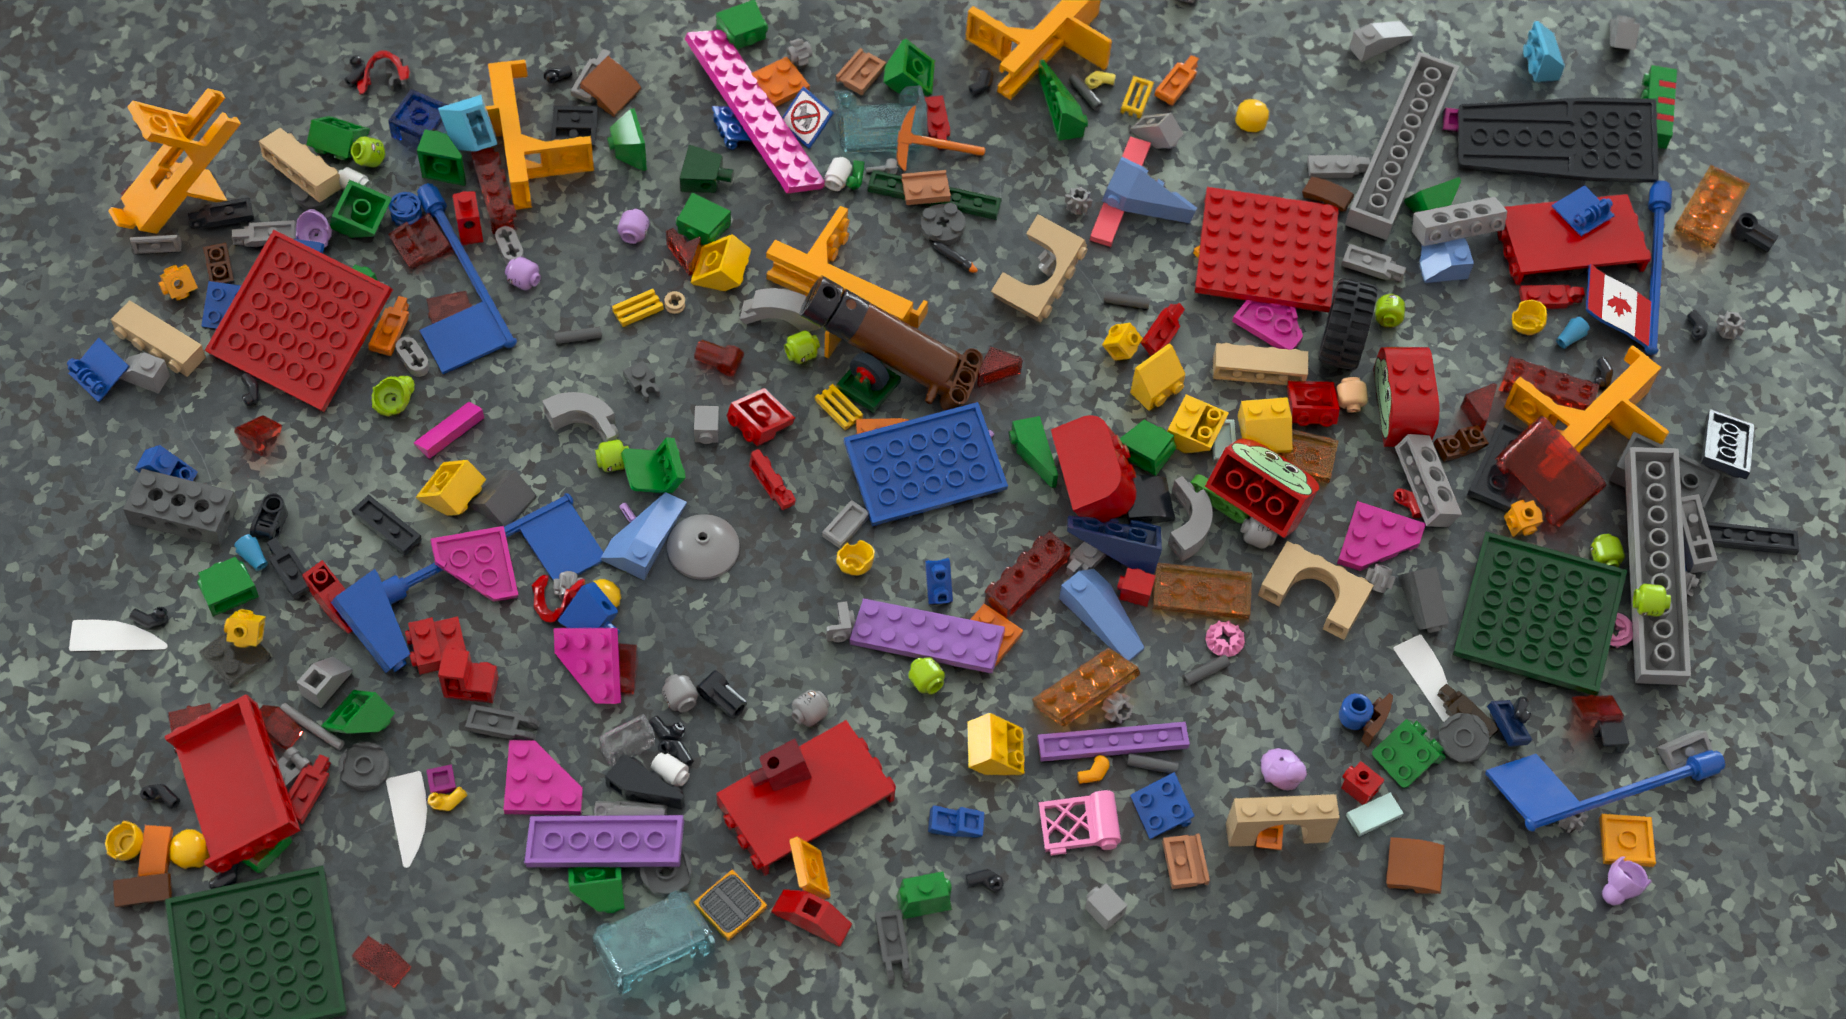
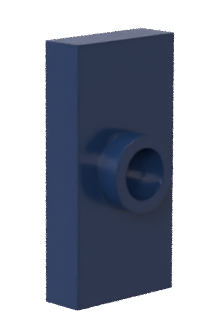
M1510 700L1491 701L1488 704L1487 708L1509 747L1528 745L1532 741L1525 725L1519 719L1516 720L1514 718V706Z

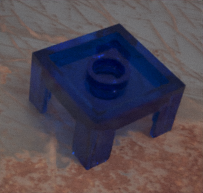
M411 89L388 120L391 137L401 140L400 131L417 137L420 143L425 129L436 131L443 121L438 108L448 104Z

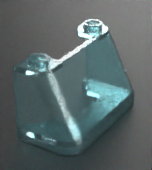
M921 86L904 88L899 96L900 103L858 106L856 97L852 92L847 90L834 91L839 141L841 148L845 152L897 150L898 132L901 129L906 114L915 105L916 109L911 133L928 137L927 105ZM911 143L908 149H917L924 145Z
M681 890L674 891L666 899L612 924L605 923L596 928V932L593 935L595 947L619 996L631 991L630 983L635 978L638 982L642 981V975L687 954L693 957L696 955L695 951L697 950L701 951L703 956L715 951L714 935L689 894L681 892Z

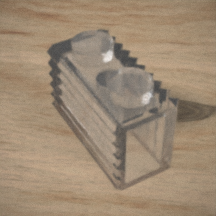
M644 714L598 737L600 749L611 767L615 765L623 754L632 758L633 755L637 756V753L641 754L642 751H646V748L650 749L651 746H655L654 730Z

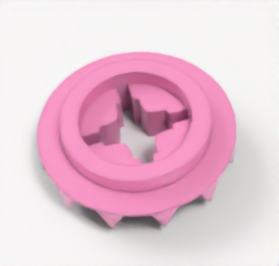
M1617 613L1614 629L1619 631L1616 637L1612 634L1610 645L1619 648L1623 645L1626 646L1632 640L1633 629L1632 622L1625 615Z
M1219 620L1208 629L1206 643L1208 648L1216 655L1231 657L1242 650L1245 643L1244 632L1239 629V625L1235 626L1230 621L1220 622ZM1222 632L1225 633L1226 636H1231L1229 640V645L1225 639H1220L1222 637Z

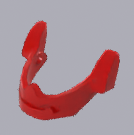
M382 50L374 53L367 62L364 79L358 82L359 93H365L368 86L371 85L370 69L374 68L377 60L389 58L395 64L400 80H406L409 77L410 70L408 65L402 66L399 57L389 51Z
M540 576L531 585L534 593L533 606L540 618L546 622H554L559 619L580 588L585 585V579L578 580L571 588L565 590L561 607L553 612L547 608L544 596V589L549 576Z

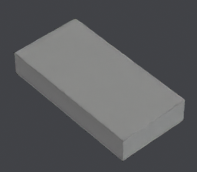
M851 500L822 532V537L841 549L869 519L868 511Z

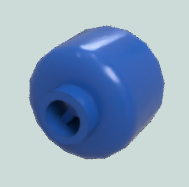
M1354 693L1348 695L1343 700L1339 710L1341 723L1351 730L1363 729L1373 714L1371 700L1362 694Z

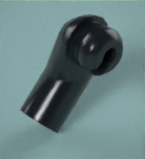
M359 55L350 58L352 72L344 79L350 87L354 86L364 77L366 65Z
M164 607L155 608L151 614H146L135 608L130 613L129 619L146 628H151L164 624L168 616L167 610Z
M1521 696L1516 700L1513 713L1516 720L1519 719L1521 723H1526L1532 716L1531 712L1526 710L1529 701L1525 696Z
M659 716L652 717L648 722L651 728L663 740H679L684 736L685 726L682 723L677 722V724L674 723L672 726H666Z
M662 740L658 744L660 753L670 754L688 767L693 764L694 760L682 742Z
M164 784L148 785L140 791V796L143 800L148 802L164 801L171 809L180 803V799Z
M238 863L229 870L221 872L209 881L210 889L235 884L238 876Z

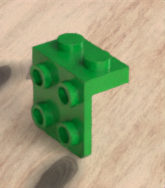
M666 437L656 450L625 448L621 452L629 485L633 491L673 493L686 478L685 470L682 467L675 438Z
M1405 719L1372 752L1373 757L1404 788L1409 787L1433 763L1440 764L1446 758L1442 753L1444 750L1442 745L1435 739L1431 741L1425 735L1427 730L1419 721L1413 722Z

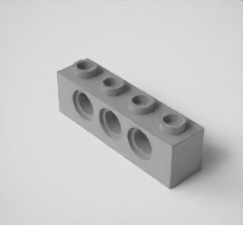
M1490 197L1416 212L1413 217L1412 233L1423 246L1500 231L1505 228L1507 210L1496 197Z
M1408 434L1395 446V449L1425 524L1430 527H1449L1462 513L1429 435Z

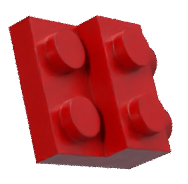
M1288 381L1287 392L1292 423H1298L1301 426L1313 423L1321 424L1325 427L1337 424L1340 409L1334 382Z
M765 388L732 402L726 415L729 424L733 427L737 426L743 432L745 440L748 442L752 441L756 446L773 439L777 431L792 425L795 417Z
M458 616L435 622L432 617L408 623L409 630L405 631L407 644H413L414 651L410 652L412 667H418L420 675L440 669L444 648L452 649L458 647L466 650Z

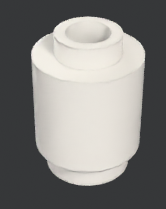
M839 157L832 160L824 177L825 186L830 190L840 191L841 188L845 187L846 180L853 170L848 159Z
M346 167L338 172L342 190H345L349 179L371 188V181L368 180V177Z
M659 753L651 764V770L660 774L664 782L669 785L683 786L690 775L688 773L689 767L670 754Z

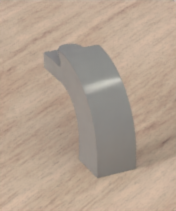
M778 288L756 290L754 298L745 300L742 306L740 320L744 324L766 318H776L791 323L800 331L806 330L810 332L821 328L799 315L806 296L794 291Z
M567 392L542 400L544 414L554 431L572 423H585L595 428L604 442L617 440V437H619L614 412L605 402L595 396L579 392Z
M1183 476L1174 480L1172 493L1187 511L1189 521L1172 531L1168 541V545L1181 562L1193 556L1204 545L1213 515L1212 505L1205 490L1203 489L1196 493L1194 486L1187 482Z

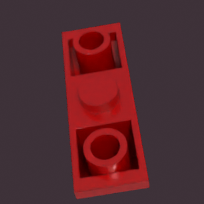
M322 560L302 574V577L314 599L328 617L349 634L352 632V629L331 604L332 600L346 589Z
M783 889L771 910L772 914L841 947L852 927V923L830 902L808 891Z

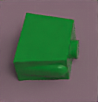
M755 0L716 13V28L726 34L728 42L734 45L736 50L766 39L768 25L762 17Z
M692 193L676 219L675 223L678 227V233L686 236L690 241H696L702 245L712 243L731 225V211Z
M1146 420L1141 421L1120 438L1122 444H1125L1129 450L1130 458H1128V461L1155 476L1176 450L1174 435Z
M236 557L224 562H217L210 568L198 572L200 578L197 580V584L213 617L259 597L244 563L238 561Z
M943 871L902 880L896 895L902 919L952 910L950 901L952 886L950 880L945 878Z

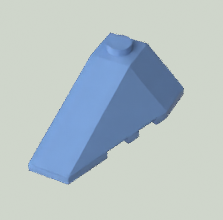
M1121 157L1105 191L1102 202L1121 211L1184 223L1191 222L1197 207L1177 192L1168 191L1163 187L1164 182L1160 179L1155 181L1147 175L1148 170L1143 166Z
M1465 238L1427 246L1421 245L1422 251L1419 265L1424 283L1468 279L1474 263Z
M665 492L611 539L601 557V561L645 580L687 502Z
M1095 569L1078 571L1061 585L1059 599L1126 664L1144 650L1145 647L1111 584Z

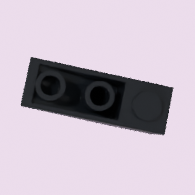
M623 754L605 775L606 787L627 801L665 804L667 807L683 809L685 806L684 793L676 785L670 786L664 782L660 774L655 771L650 772L644 768L642 762L635 757L630 758Z

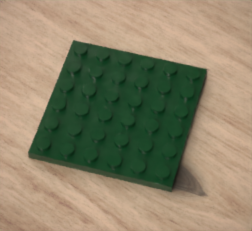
M1486 531L1453 656L1597 696L1602 682L1627 570Z
M323 865L165 899L180 1019H330L347 1015L326 874Z

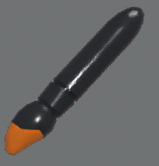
M933 242V246L937 251L962 266L966 271L971 273L978 271L970 260H966L940 242Z

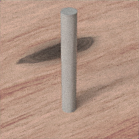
M283 703L279 709L281 713L337 750L343 748L344 741L288 704Z

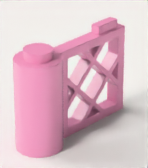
M1103 790L1094 792L1090 796L1039 802L1045 852H1051V856L1066 854V849L1096 845L1102 847L1103 850H1112L1121 842L1115 796L1112 791ZM1085 804L1086 812L1080 819L1069 812L1074 805ZM1056 808L1062 813L1053 822L1046 817L1045 809ZM1065 816L1076 822L1069 832L1059 826V823ZM1079 826H1082L1089 831L1090 839L1079 840L1073 834ZM1055 829L1065 835L1060 843L1049 844V836Z

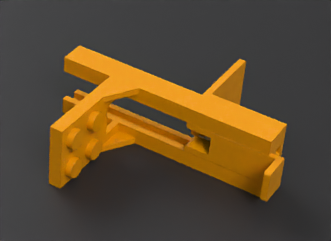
M1061 0L1033 30L1007 27L1001 21H997L986 12L974 6L968 10L966 40L1002 61L999 71L1003 73L1006 70L1009 74L998 84L997 92L1009 100H1012L1038 73L1039 60L1044 59L1047 63L1063 45L1103 70H1106L1108 67L1112 45L1111 39L1088 26L1098 16L1101 0ZM1013 41L1014 43L1018 44V46L1011 52V45Z
M526 60L489 63L488 68L494 105L486 106L496 137L503 136L514 210L532 208L528 179L594 171L591 138L587 136L545 142L521 134L513 79L528 76ZM540 153L541 163L527 160L524 155Z
M207 88L187 114L133 100L127 108L133 116V120L139 126L142 136L149 142H157L163 145L121 197L125 207L123 209L111 207L108 210L117 226L134 229L137 226L139 231L157 234L187 196L216 203L227 201L213 175L205 168L241 125L237 117L228 118L227 114L222 112L199 142L193 140L224 101L225 97L222 92ZM185 151L188 156L182 163L175 162L182 152Z
M839 206L808 254L777 240H774L766 252V258L774 261L772 269L766 274V279L794 292L807 296L816 280L823 275L841 285L843 289H848L917 329L927 315L928 301L923 300L916 311L913 309L912 301L829 264L830 261L836 259L841 244L845 245L849 237L847 228L850 220L848 219V209ZM825 331L824 357L829 359L841 339L828 331Z
M1631 346L1628 349L1624 361L1631 366L1585 411L1557 405L1550 397L1545 396L1533 384L1527 382L1522 377H1519L1514 382L1504 407L1551 443L1545 451L1548 457L1536 470L1537 473L1550 483L1609 425L1629 440L1633 432H1636L1663 445L1669 431L1635 406L1650 391L1661 367L1635 346ZM1558 419L1568 426L1564 431L1554 428Z

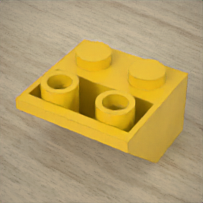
M1186 394L1167 432L1174 435L1176 450L1183 453L1210 451L1229 412Z
M992 713L967 722L969 768L984 775L1024 774L1023 728Z

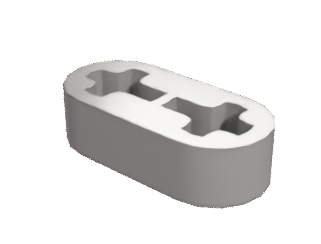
M508 226L500 227L495 233V238L504 262L508 264L512 259L524 257L523 248L514 229ZM503 236H507L510 242L506 243ZM511 250H513L514 254L517 255L516 257L510 255Z
M400 338L396 343L397 355L409 373L415 377L426 375L430 367L427 356L413 338ZM403 347L411 348V353L409 354ZM414 360H416L420 365L422 364V366L418 367L417 365H414Z

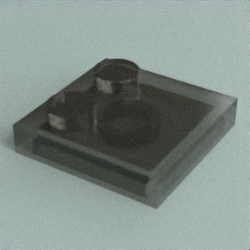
M223 633L199 651V653L232 689L269 661L271 655L260 643L257 646L249 645V647L235 646L234 642L226 641L227 633Z

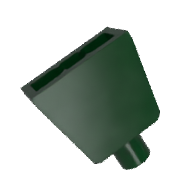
M689 145L679 178L680 191L717 192L719 181L732 183L734 170L723 168V156L721 154Z

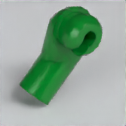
M854 160L852 176H849L846 180L847 187L853 190L861 187L864 161Z

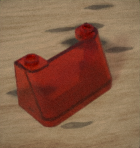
M1542 415L1495 458L1498 469L1504 474L1507 472L1514 474L1545 507L1547 514L1544 517L1552 526L1557 525L1559 528L1607 486L1600 474Z

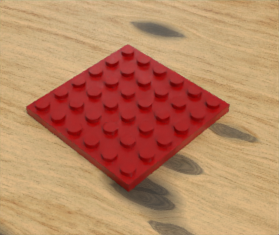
M1207 187L1194 293L1329 313L1332 302L1338 208L1328 204Z
M273 229L204 351L325 412L393 289Z

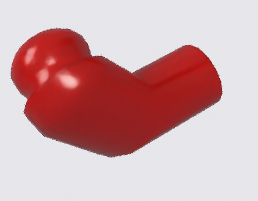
M1401 488L1395 490V501L1408 507L1413 518H1420L1422 514L1413 492Z

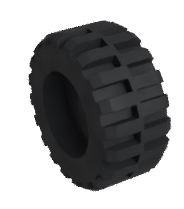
M1346 278L1338 281L1319 351L1318 360L1321 363L1351 371L1358 368L1377 299L1378 289L1374 285Z

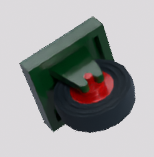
M861 352L851 360L849 371L836 384V387L844 395L874 413L900 384L901 376L885 367L875 357Z

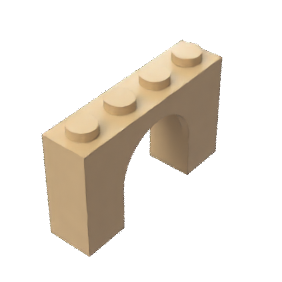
M1038 214L1026 234L1029 240L1055 255L1057 264L1054 274L1049 280L1040 285H1027L1002 272L991 292L998 300L1041 323L1043 318L1046 319L1050 315L1053 301L1055 298H1060L1064 291V283L1067 279L1070 280L1076 270V263L1085 257L1088 249L1086 248L1085 239Z
M1287 541L1264 579L1258 596L1280 607L1288 591L1296 582L1303 579H1316L1324 582L1333 591L1336 603L1329 613L1323 629L1345 640L1367 602L1374 585L1365 578L1357 577L1347 572L1345 568L1335 566L1326 561L1322 556L1314 555L1304 550L1302 546Z
M1336 794L1234 799L1226 821L1229 847L1254 846L1256 838L1261 831L1285 824L1300 825L1304 843H1328L1340 818Z

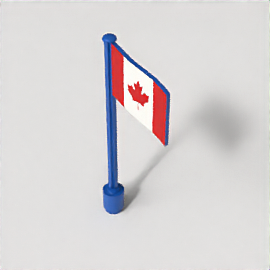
M1666 181L1654 182L1649 190V210L1654 212L1649 300L1631 287L1605 275L1592 264L1589 265L1586 311L1600 322L1628 335L1645 347V352L1648 355H1655L1659 351L1657 340L1664 215L1670 211L1672 203V188Z

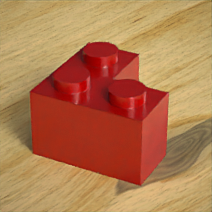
M444 648L438 673L443 697L493 703L499 678L497 666L488 662L472 663L469 651L462 648Z

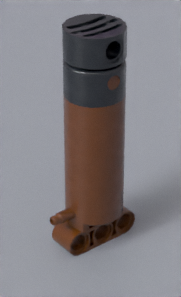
M823 275L816 280L810 289L799 313L806 320L819 327L823 326V329L929 388L925 400L927 404H932L937 393L940 394V405L945 411L961 407L967 402L983 363V356L977 349L969 348L963 354H960L848 289H843L841 285Z

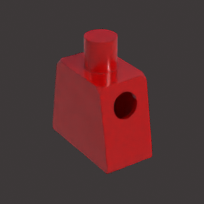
M463 191L453 194L461 244L468 245L484 242L475 192ZM472 221L473 227L466 228L465 222Z

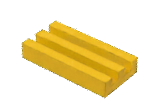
M1133 76L1120 113L1124 114L1126 111L1129 112L1128 115L1133 116V114H1136L1137 118L1141 119L1154 82ZM1136 83H1140L1132 106H1128ZM1146 85L1148 87L1141 102V105L1138 109L1136 108V106L1138 104L1144 86Z
M654 289L612 306V311L622 327L664 310V306L659 301L658 295H655ZM651 304H655V305H653V306H650V307H648V308L642 310V308H644V307H647V306H649V305H651ZM634 312V314L623 318L624 316Z
M831 384L828 390L824 389L821 395L817 394L815 396V401L845 431L856 424V419H863V413L834 384ZM827 398V399L835 406V408H836L840 413H842V414L849 420V422H846V421L825 401V399Z

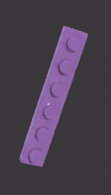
M1186 722L1040 734L1037 736L1040 762L1096 757L1098 755L1109 756L1189 748Z

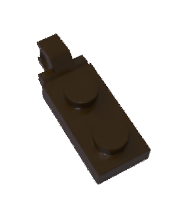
M1447 683L1439 689L1437 696L1444 702L1443 707L1446 709V714L1452 716L1457 713H1468L1478 716L1485 723L1489 731V739L1499 731V727L1466 695L1460 691L1456 692Z

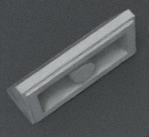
M178 235L130 237L135 254L181 251L182 239Z
M1701 730L1693 731L1656 747L1670 771L1686 766L1688 757L1712 750L1707 732Z

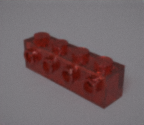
M493 146L478 151H470L492 234H495L500 227L504 226L515 230L513 218L517 217L514 204H509V200L512 199L509 186L504 187V182H507L504 169L499 170L498 165H501L499 152H494Z
M1510 356L1499 391L1510 394L1514 382L1519 377H1522L1527 382L1533 384L1545 396L1550 397L1557 405L1585 411L1596 400L1600 385Z
M1051 531L1047 532L1044 536H1039L1028 552L1024 551L1020 554L1016 564L1012 567L1008 566L996 583L991 582L985 590L984 604L1006 619H1009L1069 560L1071 547Z

